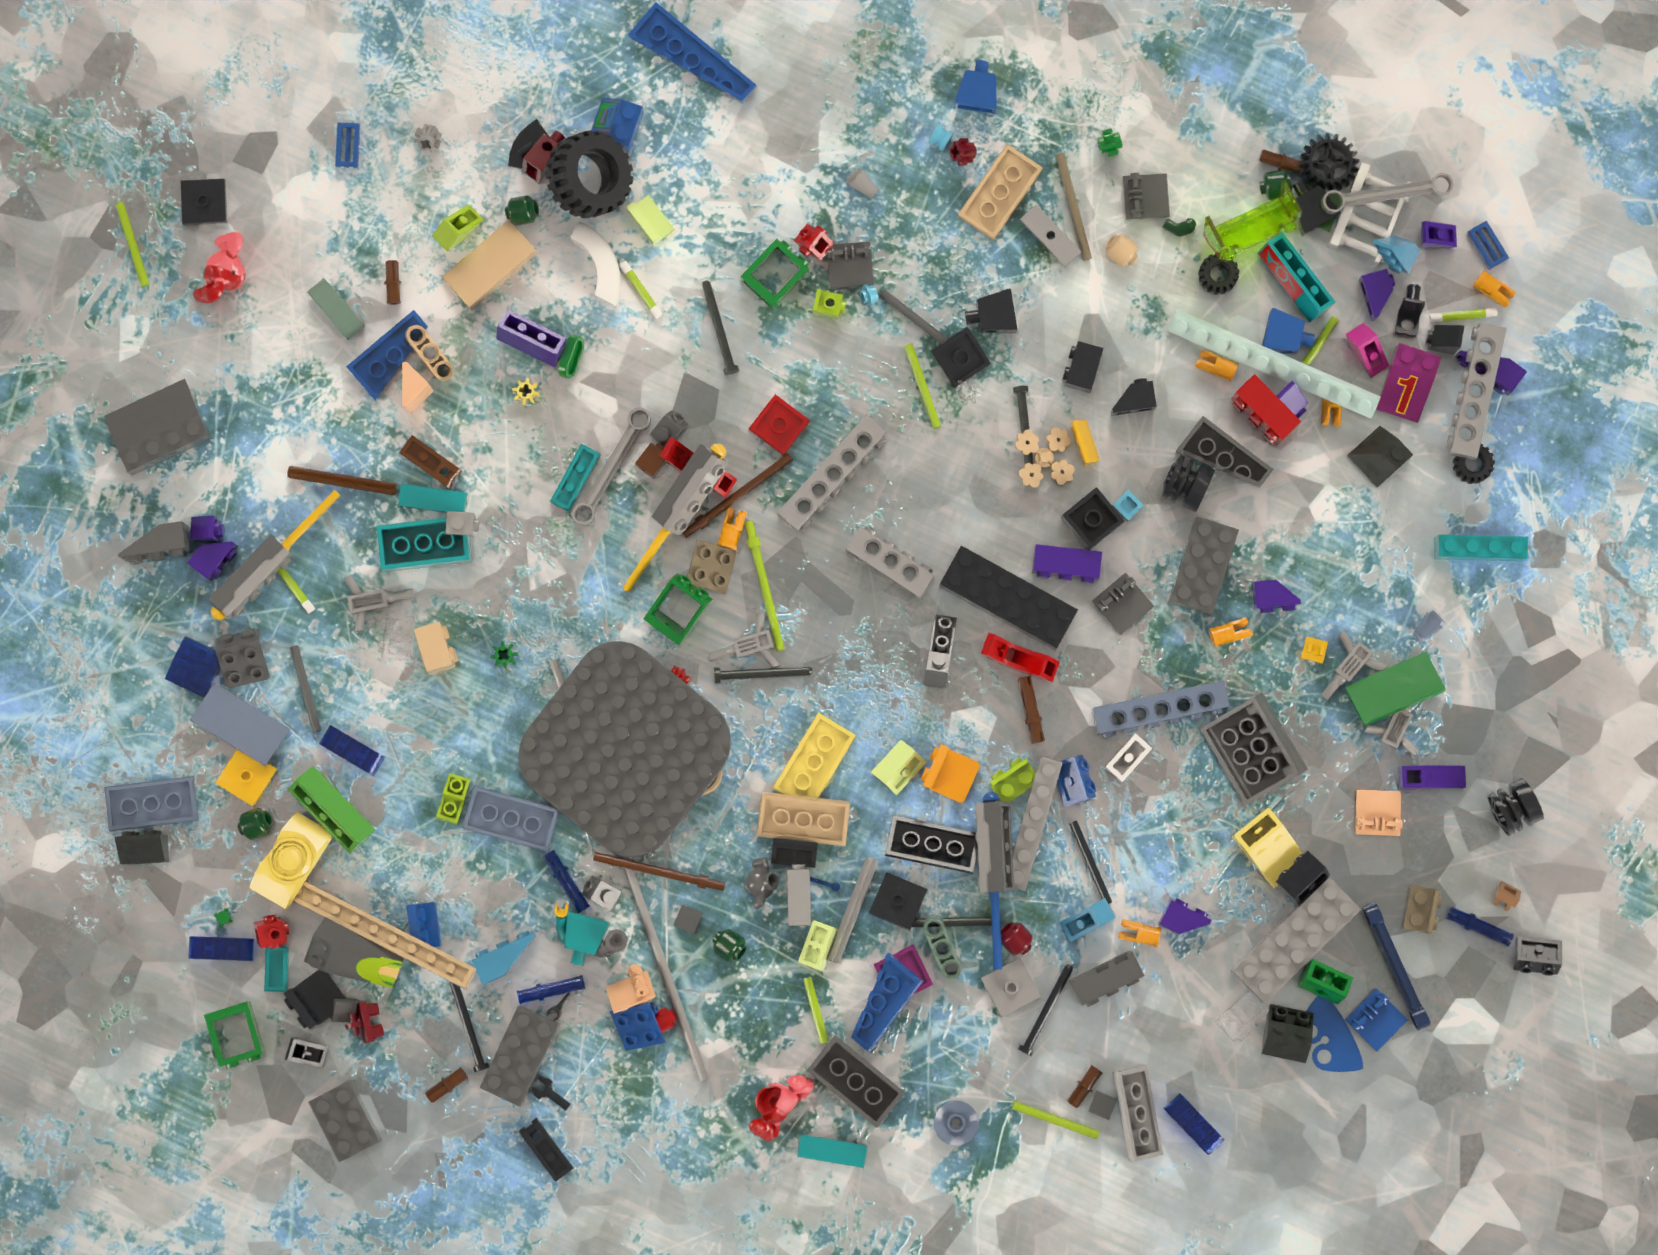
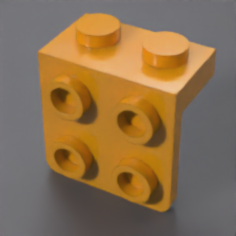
M941 744L939 748H934L930 760H933L931 768H925L920 780L924 781L923 787L963 803L980 764Z

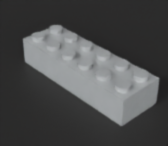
M1328 877L1302 904L1291 911L1252 949L1231 972L1261 1003H1266L1361 909Z

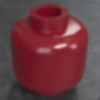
M1010 922L1002 928L1001 944L1011 955H1018L1020 953L1024 955L1032 948L1033 936L1022 923Z

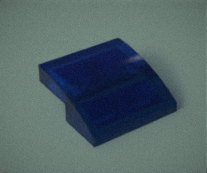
M185 636L173 658L165 679L205 698L215 676L221 668L215 649Z

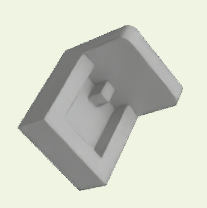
M447 511L446 535L474 537L475 532L479 531V519H476L474 513Z

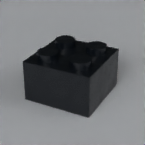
M1097 487L1061 516L1063 522L1086 550H1092L1125 522Z

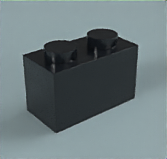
M1078 341L1076 346H1072L1068 357L1072 359L1071 366L1065 368L1062 378L1066 380L1065 387L1091 393L1104 348Z
M1307 851L1299 855L1289 869L1281 872L1276 883L1299 906L1330 876V873L1315 856Z

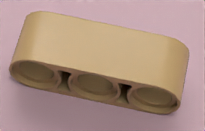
M410 326L405 333L407 342L436 379L442 381L450 379L453 375V367L422 326ZM413 329L421 331L422 337L419 341L411 340L410 332ZM428 346L433 347L435 350V356L432 359H426L423 355L424 349ZM441 364H445L449 369L448 374L444 377H440L437 374V368Z

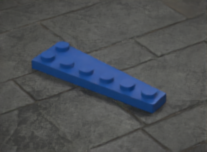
M657 2L654 3L628 34V37L741 103L757 87L753 81Z

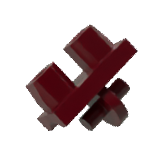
M358 1003L356 1013L349 1015L351 1023L345 1025V1029L352 1028L354 1036L360 1035L361 1032L363 1044L373 1042L374 1039L384 1035L382 1024L371 1026L369 1018L379 1015L378 1003Z

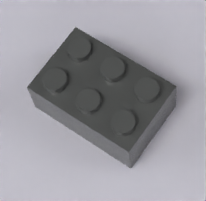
M352 1080L308 1102L338 1162L344 1161L382 1140Z

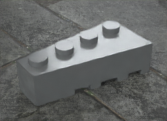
M1204 416L1201 417L1176 450L1181 455L1258 488L1262 486L1274 470Z

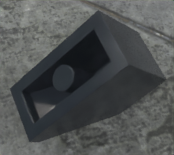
M1434 325L1431 331L1428 330L1425 343L1428 344L1427 350L1454 355L1461 348L1464 326Z
M1147 378L1134 380V383L1129 385L1112 408L1111 416L1155 410L1157 405L1153 381H1147Z

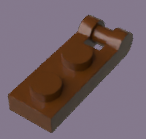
M411 435L399 452L449 489L453 486L452 482L456 476L459 477L463 472L413 435ZM444 467L450 470L445 477L440 474Z

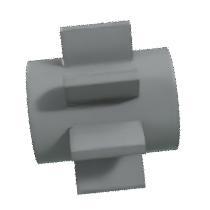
M424 124L423 129L418 127L415 132L416 138L414 143H417L421 150L432 152L434 147L439 148L442 142L440 140L442 133H439L436 126Z

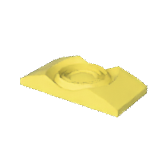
M296 812L280 831L270 853L260 863L249 888L287 910L333 836L323 826Z

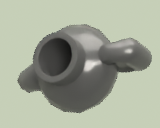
M765 857L753 860L752 871L744 882L745 890L755 897L754 908L756 910L763 907L766 898L778 887V878L775 873L768 871L769 864Z

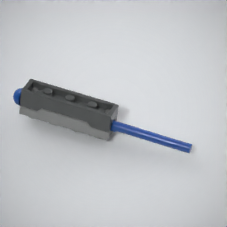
M988 792L983 796V803H976L974 814L977 821L978 886L980 893H988L991 899L993 970H1002L999 893L1014 892L1010 802H1001L996 793Z

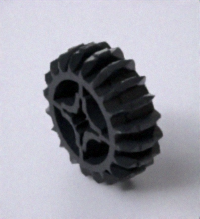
M1326 133L1325 140L1321 135H1318L1317 142L1311 139L1309 141L1310 146L1305 145L1303 150L1306 153L1300 155V158L1305 161L1300 162V167L1306 169L1301 174L1302 176L1309 175L1305 180L1306 183H1309L1311 180L1314 181L1312 188L1321 185L1323 190L1328 187V191L1334 190L1335 186L1338 191H1341L1342 184L1348 187L1350 184L1349 180L1353 181L1355 179L1353 173H1357L1359 168L1354 165L1359 163V159L1353 157L1358 152L1357 150L1350 151L1353 143H1349L1347 146L1344 144L1347 140L1346 137L1339 141L1338 134H1335L1333 139H1331L1330 133ZM1325 147L1324 157L1312 160L1314 152ZM1333 148L1339 150L1344 157L1337 156ZM1328 158L1331 159V162H1334L1331 169L1327 166L1328 164H1325ZM1347 165L1346 172L1334 179L1335 169ZM1315 169H1321L1325 173V178L1320 176Z

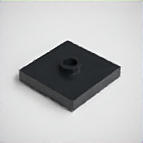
M225 178L181 181L183 225L227 223Z
M967 326L930 350L953 388H956L991 364Z
M886 872L869 914L911 931L928 889Z

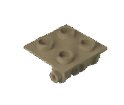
M697 540L687 577L695 586L726 594L737 551Z

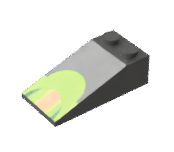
M325 917L312 936L304 962L326 973L393 988L404 958Z

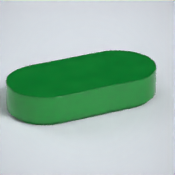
M571 335L566 342L558 366V373L561 377L570 379L577 371L584 350V340L581 336Z

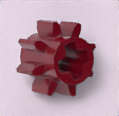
M959 138V141H953V145L950 147V157L952 161H958V166H967V163H973V159L977 155L974 142H969L968 138Z

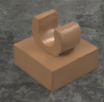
M1501 881L1496 890L1494 905L1497 906L1499 901L1507 903L1504 908L1505 911H1508L1511 906L1515 908L1520 900L1521 891Z

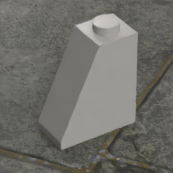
M792 864V868H787L788 926L811 925L810 868H805V864Z

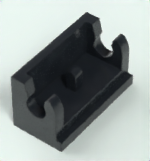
M773 838L771 863L782 865L805 864V867L815 868L818 843Z

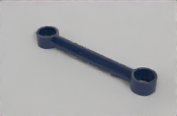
M1376 902L1362 907L1365 918L1377 938L1409 1009V1015L1415 1028L1419 1031L1430 1026L1429 1017L1416 995L1384 924V918Z

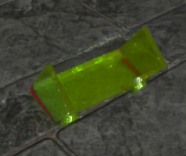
M1285 180L1281 184L1280 196L1272 201L1217 226H1214L1210 216L1205 217L1203 236L1220 260L1230 261L1236 258L1237 254L1281 233L1285 232L1288 234L1298 228L1297 225L1300 222L1302 210Z

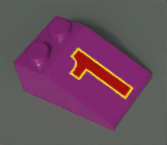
M1399 343L1395 347L1376 410L1418 423L1442 357Z

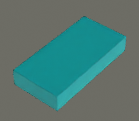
M266 947L264 991L286 992L288 990L289 947L275 949Z

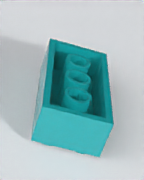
M447 517L378 525L376 529L381 570L385 573L472 562L470 537L465 535H446Z

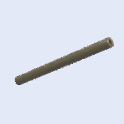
M1060 153L1056 155L1082 251V257L1084 261L1092 259L1065 154Z

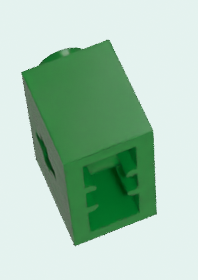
M1312 959L1304 966L1297 986L1338 1005L1347 997L1353 977Z

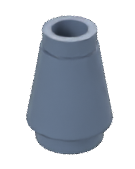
M1432 610L1430 613H1426L1412 634L1423 642L1441 630L1445 621Z

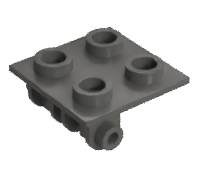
M1130 173V176H1123L1126 220L1170 217L1167 173L1148 175Z
M870 241L833 244L829 251H827L830 289L856 287L866 284L874 285Z
M1126 572L1092 600L1120 635L1154 607L1136 585V581L1129 577Z

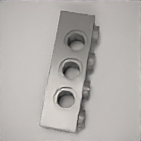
M866 526L863 529L860 527L845 551L917 599H920L934 578L933 570L923 563L921 565L913 561L914 557L909 553L903 551L901 554L895 550L896 545L889 540L884 539L882 541L877 538V533ZM869 544H876L879 547V551L877 554L871 555L866 551V547ZM894 556L897 559V564L894 567L887 566L885 564L886 557ZM906 568L915 570L916 576L913 579L904 577L903 571Z

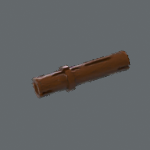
M1031 676L1017 678L1026 716L1024 721L1025 725L1028 726L1031 744L1044 742L1045 738L1041 725L1043 720L1042 716H1039Z

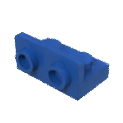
M1083 755L1062 760L1061 762L1063 763L1057 784L1064 806L1095 798L1096 786L1090 778L1088 772L1089 764Z
M436 903L406 905L410 935L433 947L441 946Z

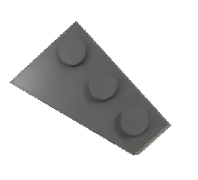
M1128 950L1069 980V983L1082 1006L1086 1004L1087 1007H1090L1099 1002L1098 998L1107 995V997L1119 992V988L1125 985L1127 987L1134 985L1145 975L1133 952Z

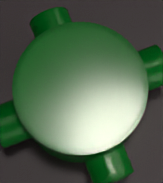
M224 908V911H220L218 914H214L217 922L220 923L219 927L233 922V918H231L227 908Z

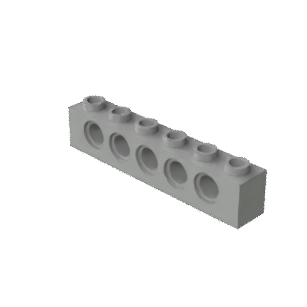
M1480 322L1477 327H1473L1471 340H1474L1472 349H1468L1466 362H1469L1468 369L1463 371L1461 383L1464 384L1463 391L1458 393L1456 405H1459L1458 414L1454 413L1451 426L1454 427L1453 435L1448 436L1446 448H1450L1448 453L1450 455L1472 460L1478 458L1507 330L1505 327ZM1481 342H1486L1490 345L1491 350L1489 353H1484L1480 350ZM1475 365H1484L1486 369L1485 374H1478L1475 371ZM1472 385L1480 388V396H1473L1471 394L1470 387ZM1466 407H1473L1475 409L1476 416L1474 418L1466 416ZM1462 428H1467L1471 432L1470 439L1466 440L1461 437L1460 431Z
M866 414L778 511V516L797 533L800 529L805 531L812 523L810 518L815 513L819 515L826 508L827 504L825 502L830 496L835 498L842 490L840 485L845 480L849 482L856 475L855 469L860 463L865 465L872 457L869 453L875 447L879 449L885 443L887 432ZM861 437H866L870 441V444L865 448L857 444V440ZM851 453L855 457L854 462L851 464L844 463L842 460L843 455ZM830 470H837L840 473V477L837 480L829 479L827 474ZM822 486L825 489V494L820 497L815 496L812 492L814 487ZM800 503H808L811 507L807 513H801L798 510Z

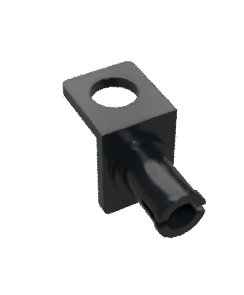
M1409 284L1407 286L1406 298H1403L1397 314L1396 334L1416 337L1418 334L1419 319L1425 306V301L1419 300L1421 287L1417 284ZM1409 320L1413 323L1414 327L1411 330H1405L1401 326V322Z

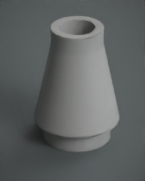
M858 167L846 179L849 183L848 186L863 193L870 199L879 190L863 169L860 170Z

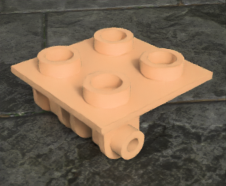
M1356 790L1355 834L1400 836V829H1402L1401 791Z
M632 964L628 968L629 978L606 986L613 1013L625 1011L629 1007L647 1002L656 997L647 970L642 971L639 965Z

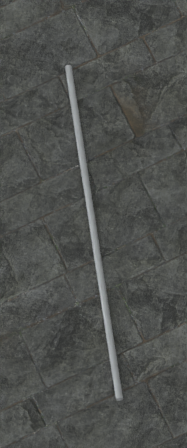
M554 659L549 661L559 689L565 682L558 660ZM619 855V858L630 860L629 856ZM623 868L700 1082L709 1079L634 870Z

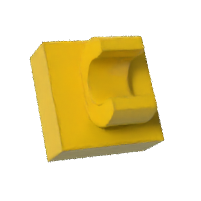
M1306 636L1300 659L1323 664L1328 642Z

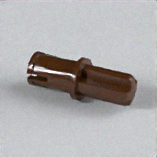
M1265 149L1260 153V162L1278 167V170L1285 169L1300 174L1302 168L1295 167L1294 165L1301 166L1300 162L1303 160L1288 157L1285 153L1281 155Z
M388 260L385 263L386 281L384 282L387 292L386 304L397 305L401 304L400 284H402L399 281V262L397 260Z
M1091 1065L1082 1080L1077 1081L1079 1084L1067 1102L1073 1107L1078 1108L1089 1092L1092 1093V1087L1103 1073Z
M459 1067L458 1070L445 1079L442 1077V1081L426 1091V1097L431 1103H434L446 1093H452V1089L469 1078L464 1070Z

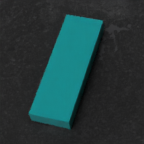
M581 443L550 503L570 513L601 454Z
M401 484L398 506L447 513V511L465 512L468 493Z
M801 1134L797 1157L864 1168L868 1145Z

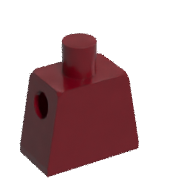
M557 130L550 137L543 134L523 158L522 172L540 184L546 176L545 172L549 170L546 164L547 160L552 158L550 156L551 151L557 147L560 141L565 139V136Z

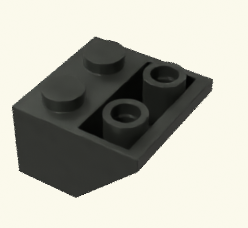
M146 830L144 835H139V832L128 831L121 832V836L115 837L119 861L122 865L169 862L168 835L161 834V831Z
M1270 1004L1263 1035L1262 1054L1306 1063L1312 1046L1314 1013Z

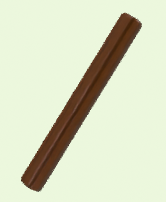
M289 466L287 476L292 479L387 495H395L397 488L396 484L391 482Z

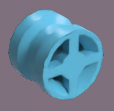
M938 124L928 143L931 145L935 144L939 147V150L944 151L951 141L954 132L951 130L946 131L942 125Z

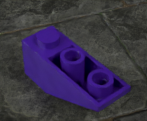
M1460 350L1454 357L1458 359L1457 362L1462 367L1468 369L1469 362H1466L1467 351ZM1500 357L1493 389L1501 395H1510L1527 371L1510 358ZM1475 365V371L1478 374H1485L1486 369L1484 365Z
M1465 766L1398 767L1399 790L1466 788Z

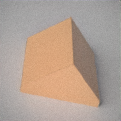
M402 362V406L407 413H412L434 390L407 362Z

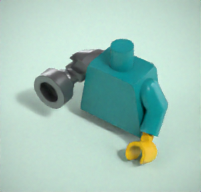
M556 902L554 913L556 915V930L559 940L562 944H565L564 948L574 950L570 963L584 966L586 954L595 955L599 958L610 957L627 946L628 938L622 930H611L606 935L611 922L569 912L568 903H566L565 909H560L558 902Z

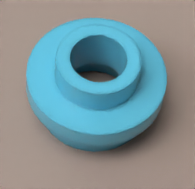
M863 285L862 291H860L861 300L864 304L873 306L875 302H878L877 291L873 285Z

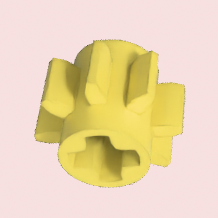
M529 378L523 383L518 380V388H512L513 392L518 393L514 398L515 401L521 399L523 406H526V403L530 401L532 404H535L534 397L540 396V393L534 390L538 387V384L534 383L531 385ZM526 387H528L531 394L528 393L527 396L524 397L521 391H525Z

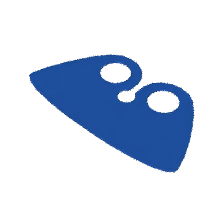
M1317 996L1306 1010V1012L1314 1013L1313 1025L1318 1030L1317 1036L1312 1038V1044L1321 1041L1323 1036H1327L1329 1042L1327 1044H1320L1314 1049L1312 1053L1314 1064L1321 1070L1331 1072L1362 1070L1363 1060L1359 1048L1342 1015L1333 1002ZM1328 1050L1331 1053L1329 1063L1322 1064L1318 1061L1317 1054L1319 1051Z

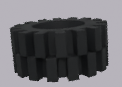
M1219 252L1217 255L1211 254L1208 258L1204 259L1198 271L1199 282L1202 283L1203 289L1206 288L1209 293L1214 292V295H1218V293L1222 295L1232 290L1238 281L1240 273L1237 268L1238 264L1233 261L1234 258L1232 256L1228 257L1226 253L1222 255ZM1213 267H1224L1227 271V278L1221 282L1213 280L1210 275Z
M1484 444L1480 445L1478 457L1482 462L1479 471L1472 472L1468 470L1465 465L1466 458L1455 456L1453 459V471H1456V477H1460L1462 482L1478 484L1487 479L1494 470L1495 460L1492 458L1494 455L1488 451L1490 450L1488 447H1483Z

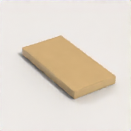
M1006 144L957 217L994 241L1042 172L1043 167L1009 144Z
M762 792L757 837L846 846L851 801Z

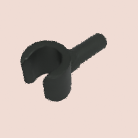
M568 992L560 1003L547 1011V1016L551 1010H555L557 1017L553 1021L559 1019L562 1015L561 1010L572 997V994Z

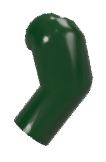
M1167 218L1162 228L1178 237L1191 234L1195 230L1196 221L1188 218L1186 221L1177 224Z

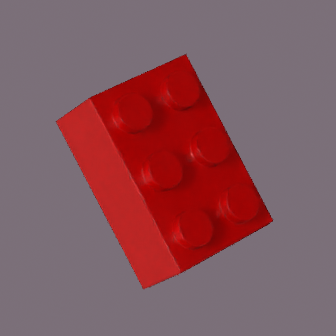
M1255 374L1231 398L1233 407L1240 413L1244 412L1249 417L1247 419L1248 422L1256 429L1259 427L1265 433L1263 437L1271 445L1274 443L1278 446L1301 423L1300 419Z

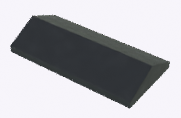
M893 815L885 856L973 874L978 850L976 832Z

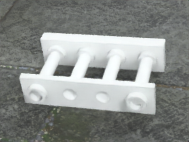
M1362 162L1349 193L1361 191L1362 186H1367V184L1377 188L1396 185L1371 176L1372 173L1368 172L1370 165ZM1410 197L1399 198L1395 208L1380 202L1361 204L1391 216L1387 228L1355 216V213L1352 212L1354 206L1343 207L1327 247L1336 250L1338 245L1343 246L1345 244L1374 256L1375 259L1372 265L1376 267L1380 261L1384 262L1383 257L1377 252V248L1347 236V233L1344 232L1346 225L1351 226L1353 224L1383 236V238L1390 237L1403 202H1408Z

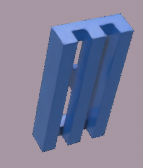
M338 123L336 167L358 168L360 123ZM343 128H347L345 162L341 161ZM355 128L353 162H350L351 129Z
M1487 220L1467 232V235L1489 270L1509 259ZM1482 228H1484L1487 232L1491 241L1493 242L1499 254L1501 255V258L1497 257L1490 243L1481 230ZM1475 232L1478 234L1479 238H1480L1481 241L1483 242V244H1484V246L1486 247L1487 251L1489 252L1490 256H1491L1492 259L1494 260L1493 263H1492V261L1490 260V258H1489V256L1487 255V253H1486V251L1484 250V248L1482 247V245H1481V243L1479 242L1478 238L1476 237Z

